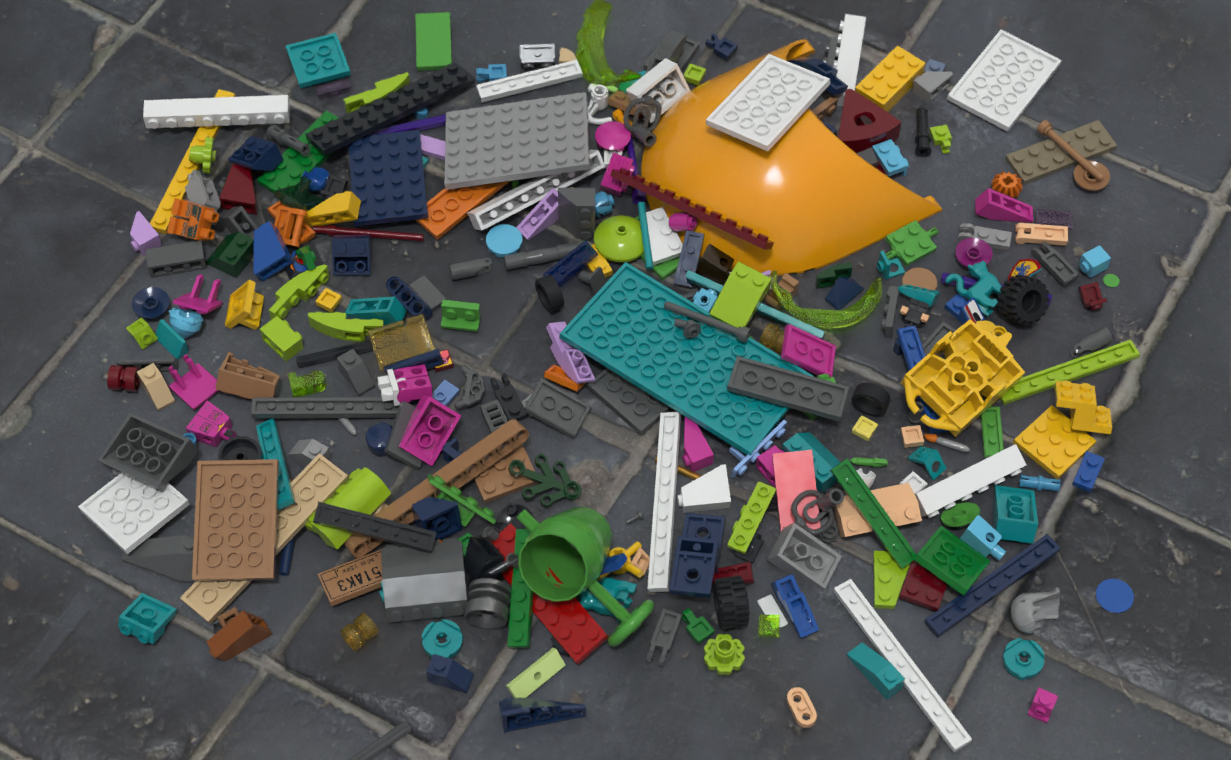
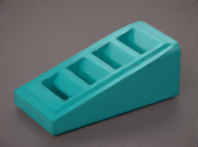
M908 284L898 287L899 292L917 299L920 302L928 303L929 307L936 304L941 293Z

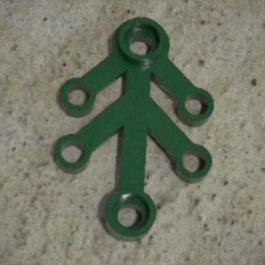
M538 454L535 458V465L541 468L544 475L526 469L524 463L518 459L511 461L508 471L510 475L514 477L523 476L541 483L534 487L523 489L522 498L526 501L531 500L534 495L552 488L560 491L551 495L545 494L541 497L540 504L544 508L550 507L552 502L560 499L576 500L581 495V486L576 481H571L565 469V463L562 461L555 462L553 466L554 473L560 475L562 482L555 479L547 463V457L544 454ZM541 458L544 462L540 463L538 459ZM556 466H561L562 470H558ZM513 468H518L519 472L513 471ZM572 489L575 493H570L568 490ZM525 492H530L531 496L525 495ZM543 499H548L550 502L545 503Z

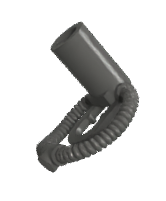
M651 96L634 99L626 108L623 116L624 126L647 147L653 146L656 142V136L652 131L660 121L662 110L660 102L653 100ZM643 103L644 105L656 106L655 120L649 128H647L651 112L647 107H639L634 113L632 126L629 124V113L636 104ZM641 111H646L647 116L643 119L644 124H637L638 114Z
M837 488L825 494L813 489L803 491L795 498L791 505V512L795 518L794 523L811 535H819L833 525L835 518L833 507L842 503L844 500L843 492ZM809 495L816 496L817 499L808 503L803 508V516L808 522L815 523L829 512V519L826 524L815 530L810 527L808 528L807 523L797 511L799 502ZM817 503L823 511L818 513L816 518H810L807 510Z

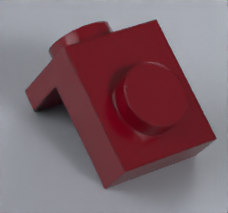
M1098 282L1078 287L1084 309L1091 307V310L1103 307V303L1107 302V298H1102Z

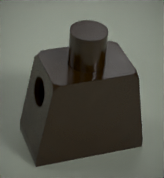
M709 244L700 259L696 274L723 285L733 270L734 259Z

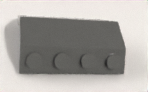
M457 538L443 539L444 543H440L439 539L434 541L431 553L405 546L400 547L397 544L385 545V549H381L382 580L387 623L465 615L467 594L462 541H458Z

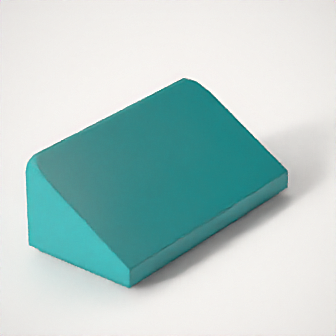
M161 319L155 333L158 338L157 341L176 359H180L189 351L187 343L165 320Z

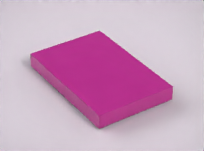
M788 324L785 326L781 359L816 375L829 374V377H832L836 346L793 325Z

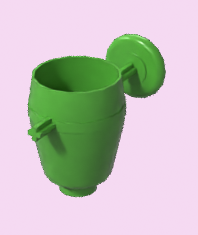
M576 507L553 515L538 523L524 509L516 517L530 531L520 550L518 563L521 576L530 590L544 599L558 602L570 600L589 589L621 621L607 640L610 646L616 647L641 626L642 622L654 609L653 601L645 600L629 613L597 581L604 568L612 542L610 525L599 512L587 507ZM549 568L554 572V574L560 579V581L563 584L558 583L555 580V578L549 571Z

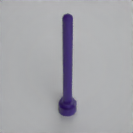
M631 135L630 142L626 146L628 157L633 159V166H635L633 175L635 176L639 175ZM634 188L631 194L632 202L634 204L639 202L645 203L647 200L646 193Z

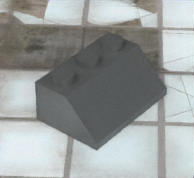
M558 188L559 224L577 239H594L595 188Z

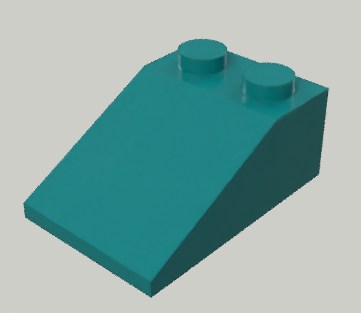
M995 485L993 528L1001 534L1002 538L1000 540L1034 543L1038 528L1034 490Z

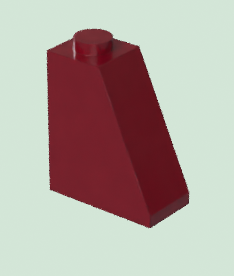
M232 164L219 198L222 209L230 210L233 207L242 206L247 214H258L250 168Z

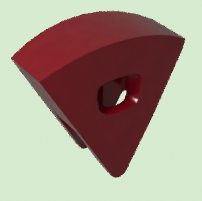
M847 89L838 138L855 153H859L890 139L894 142L899 137L902 122L856 91Z

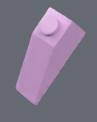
M552 188L516 227L527 240H530L559 220L558 191Z

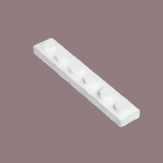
M574 60L476 85L481 102H486L581 78L582 71L578 61Z

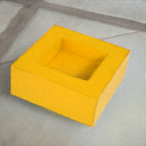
M325 288L315 302L317 306L332 313L341 302L342 296Z

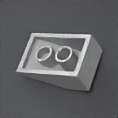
M792 523L783 528L767 561L783 572L790 575L793 574L794 577L824 590L842 556L796 523Z

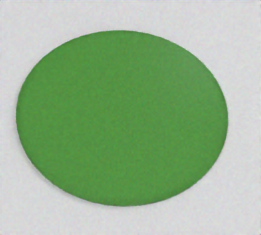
M1107 274L1103 278L1104 284L1108 287L1119 285V278L1114 274Z

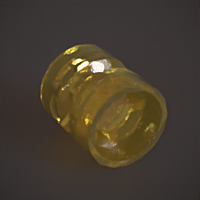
M770 322L765 327L759 343L769 349L773 347V351L781 355L785 329L781 331L779 326Z
M363 612L353 620V624L349 623L340 630L342 638L354 651L365 645L366 639L370 641L379 633L375 623Z

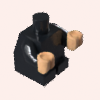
M911 298L908 307L902 305L900 313L905 324L916 326L919 329V327L928 322V303Z

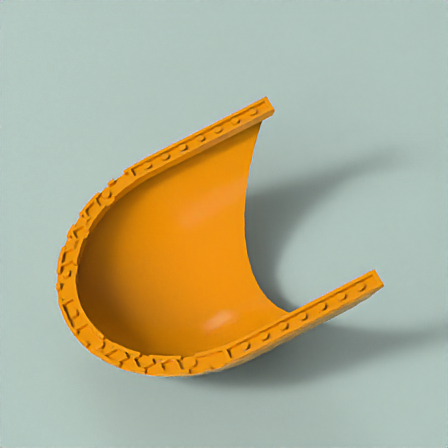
M803 39L768 54L788 61L812 55L815 53V49L806 39ZM768 54L716 76L685 94L660 117L657 127L652 131L656 136V142L651 147L645 146L642 155L641 176L646 178V182H655L661 185V189L672 190L676 192L675 195L678 197H687L691 199L690 203L704 205L707 207V211H716L722 214V218L726 220L727 218L733 219L738 222L737 225L750 227L753 229V233L767 235L769 237L768 240L774 242L772 249L764 250L697 218V226L693 232L705 234L699 258L701 259L707 246L711 244L734 259L732 269H734L739 261L760 273L770 270L772 276H783L785 273L794 272L801 274L813 268L817 270L885 239L887 235L915 220L920 222L942 211L941 206L933 196L921 197L892 180L861 158L834 135L810 108L796 120L769 151L706 125V119ZM646 193L651 211L663 207L668 218L674 213H684V211ZM676 231L683 244L686 231Z

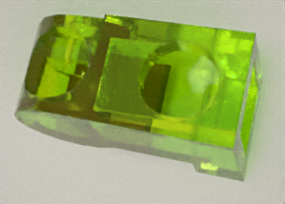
M314 370L309 374L296 376L295 372L288 374L293 398L316 394L326 388L325 375L320 370Z

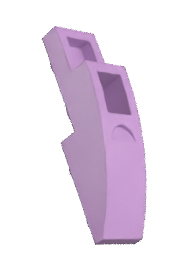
M565 321L548 323L546 329L552 340L550 348L563 371L577 384L594 382L595 377L584 353L559 338L560 332L567 326Z

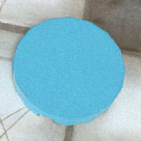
M501 224L493 227L486 235L488 251L497 257L504 258L505 255L516 254L522 247L521 232L514 226Z

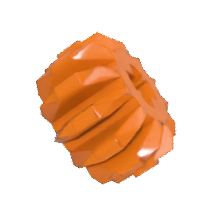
M1002 171L994 176L991 188L1011 198H1017L1022 191L1021 178H1017V173L1012 175L1010 171L1008 173Z

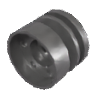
M481 578L472 581L467 597L469 601L466 604L465 620L471 625L484 629H497L505 626L508 619V606L511 597L510 586L495 579Z

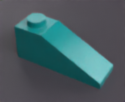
M394 296L351 299L345 313L347 317L364 320L379 319L384 321V326L401 325L407 310Z
M860 643L846 654L886 700L902 690L905 681L902 674L889 661L864 643Z

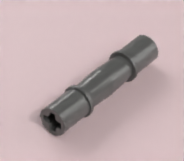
M577 242L525 253L522 251L521 253L505 255L506 270L526 268L527 265L579 257Z

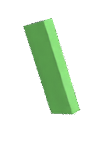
M989 407L980 415L984 459L1004 450L1000 407Z

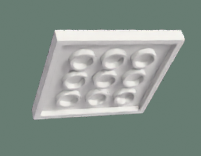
M120 473L80 504L78 508L126 554H129L189 506L190 503L188 499L169 483H166L158 490L124 473Z

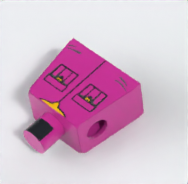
M209 401L205 402L186 427L187 433H193L198 442L214 447L219 446L223 439L229 440L236 437L237 434L231 430L232 423L230 417Z

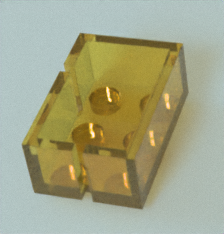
M423 314L406 319L407 326L405 327L403 320L368 331V337L379 370L384 369V366L434 350Z

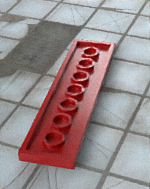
M511 523L499 533V537L495 541H491L505 557L503 562L506 561L509 553H514L516 528ZM510 565L501 574L512 586L513 567ZM549 568V571L551 572L555 580L558 583L563 584L560 581V579L554 574V572ZM533 592L532 611L577 664L581 663L609 638L575 597L567 601L555 602L544 599Z

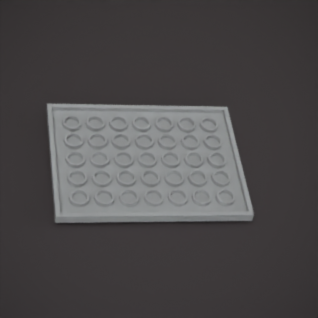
M586 92L446 112L444 181L446 190L590 169Z

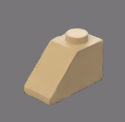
M154 363L137 371L140 384L158 411L175 403V399L163 376Z

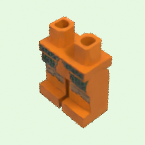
M174 198L171 214L184 218L170 216L167 233L196 240H213L215 231L211 229V224L218 221L219 213L215 212L214 208L189 200Z

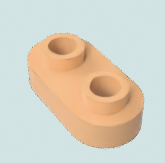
M799 687L792 688L787 694V704L797 724L803 728L812 727L816 722L817 713L807 692ZM798 698L800 702H795L793 699ZM807 716L809 720H804L802 717Z

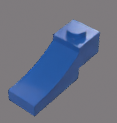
M791 574L772 582L771 585L777 599L787 612L798 637L802 638L818 631V625L804 593L800 592L794 575Z

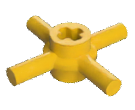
M635 542L626 550L616 547L609 551L607 558L621 553H625L627 561L618 570L612 571V573L623 574L628 571L638 578L643 576L644 571L631 564L630 558L639 548H642L640 542ZM609 573L600 575L597 580H602Z

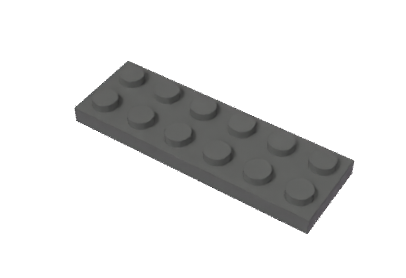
M740 356L736 358L727 391L839 422L849 390V386Z

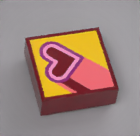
M448 349L440 351L444 364L434 367L435 373L454 368Z

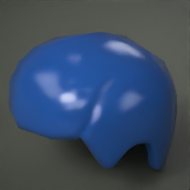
M314 167L310 173L305 170L300 178V182L306 190L320 192L327 185L329 173L323 168Z

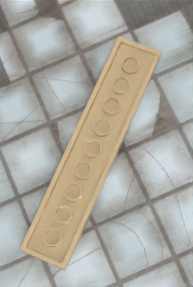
M320 453L291 482L295 503L277 511L276 555L309 521L308 518L316 512L318 502L324 503L328 498H331L336 493V490L349 479L347 474ZM252 580L196 581L180 599L211 624Z

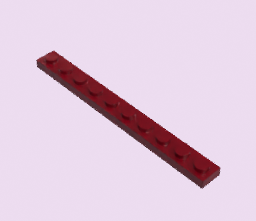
M622 167L620 169H612L610 176L761 249L767 250L773 247L774 242L768 240L769 237L761 233L757 235L753 233V229L750 227H741L733 219L727 218L726 220L721 217L722 214L716 211H707V207L698 203L694 205L690 203L691 199L684 196L678 197L675 195L676 192L669 189L663 190L660 188L661 185L655 182L648 183L643 176L631 175V171Z

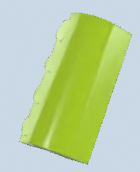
M366 467L362 470L357 468L350 474L346 483L342 484L336 490V493L324 503L371 515L391 492L384 482ZM315 512L308 518L309 521L305 524L308 530L319 534L326 545L337 550L353 534L313 523Z

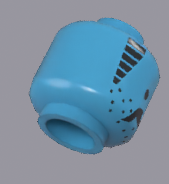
M604 191L595 194V216L597 218H601L613 211L612 205L615 202L611 194L607 195Z

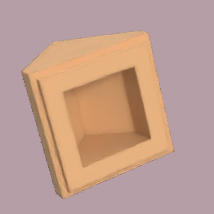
M639 548L631 564L643 570L644 576L649 567L650 557L642 548Z

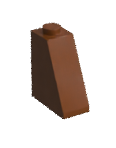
M243 610L206 643L210 647V654L215 659L228 661L270 637L273 633L263 618Z

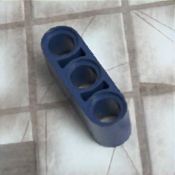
M392 276L386 281L387 290L411 314L420 320L430 318L432 308L406 282L397 276Z

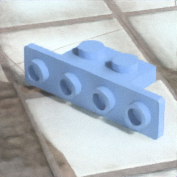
M783 420L764 438L751 456L746 455L733 446L729 449V452L740 461L732 471L731 477L733 479L738 474L740 476L743 475L748 469L747 465L750 462L755 463L757 457L761 455L760 453L763 450L767 451L773 445V440L776 437L779 439L786 432L785 426L787 421Z

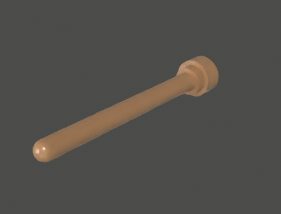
M1044 120L1038 125L1037 131L1041 135L1049 136L1100 181L1104 179V175L1053 131L1052 124L1049 121Z

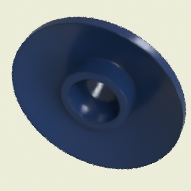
M148 287L140 290L132 300L134 313L143 319H155L162 316L170 305L168 294L163 289L157 287Z

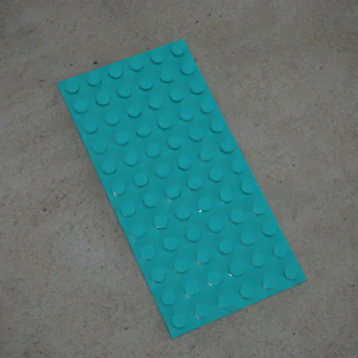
M625 262L560 332L559 338L741 452L751 456L762 440L769 435L790 408L727 391L737 356L814 376L797 365L781 359L780 355L750 337L745 343L739 341L732 333L665 309L664 303L671 302L715 319L703 308ZM675 319L693 320L699 323L701 326L699 334L694 338H686L683 334L685 328L674 326Z

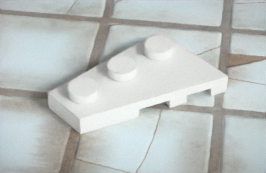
M663 207L646 212L653 265L679 257L683 244L676 231L669 227V218Z

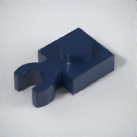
M713 33L711 34V40L713 41L706 39L705 42L707 47L714 48L713 52L726 60L738 50V45L726 38L720 40Z

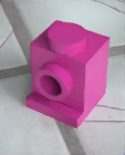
M1038 688L1027 715L1047 723L1058 696Z

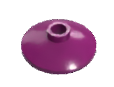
M966 238L958 243L955 250L958 262L967 268L968 265L972 266L981 261L986 262L988 265L993 255L989 244L979 238Z

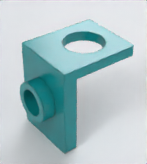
M880 251L877 268L885 280L905 274V270L898 258L888 260L885 252ZM891 265H896L898 267V271L891 272Z
M920 446L908 457L909 461L924 464L932 480H935L946 470L938 450ZM935 461H938L939 468L936 472H933L932 465Z

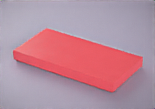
M812 450L772 454L781 532L784 527L795 521L791 512V505L795 498L803 491L809 489L816 490ZM809 495L799 502L797 511L807 523L808 528L810 527L815 530L821 528L820 520L811 523L803 516V508L808 503L817 499L816 496ZM816 503L813 507L808 508L807 514L810 518L817 517L819 513L818 504Z

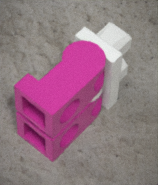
M425 364L400 368L394 371L389 369L387 370V376L377 377L378 388L381 390L383 402L393 400L394 406L400 405V402L403 401L408 403L412 400L421 399L423 395L432 397V385Z

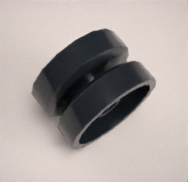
M247 436L230 438L223 443L218 453V460H263L259 444Z

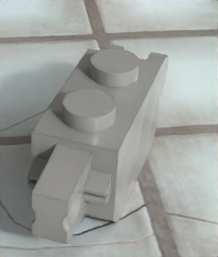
M193 170L188 175L189 183L185 187L189 201L214 208L215 212H217L221 202L213 181L203 178L200 171Z

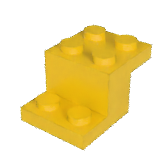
M1056 381V407L1070 408L1071 428L1073 430L1111 434L1110 408L1097 406L1095 386L1088 383L1076 384L1070 381Z

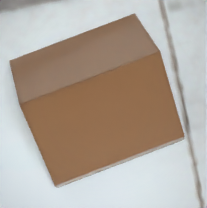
M234 607L218 616L217 619L221 627L223 628L239 612Z

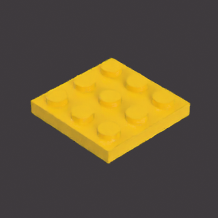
M1051 405L1014 439L1013 444H1016L1020 450L1052 476L1059 479L1097 441L1085 431L1073 430L1071 428V420Z

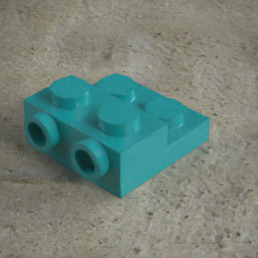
M141 593L119 616L118 628L124 635L132 634L136 636L141 643L146 644L149 642L154 644L165 633V626L174 618L177 609Z

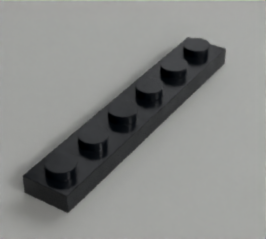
M318 502L313 523L428 553L432 552L437 533Z

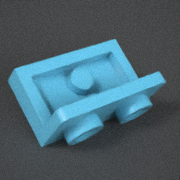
M892 139L872 146L877 160L888 177L897 173H901L902 177L907 175L908 161L906 158H903L899 147L894 144Z

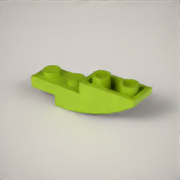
M408 72L376 82L375 89L345 98L344 106L346 113L348 114L359 107L373 103L376 99H382L388 96L390 92H395L403 86L410 84Z
M324 264L310 271L307 270L284 284L275 293L276 302L269 309L271 320L276 316L284 319L288 311L298 304L300 298L307 302L310 297H313L320 286L325 284L330 277L328 266Z
M308 312L310 326L333 338L362 342L365 341L366 336L385 335L383 320L347 319L346 313Z

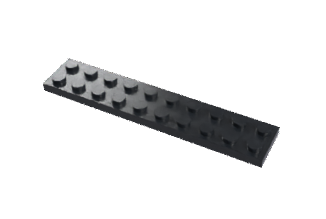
M456 62L451 63L440 70L419 78L413 83L403 86L395 92H390L388 96L382 99H376L373 103L359 107L334 121H330L306 134V139L326 156L474 84L475 78Z

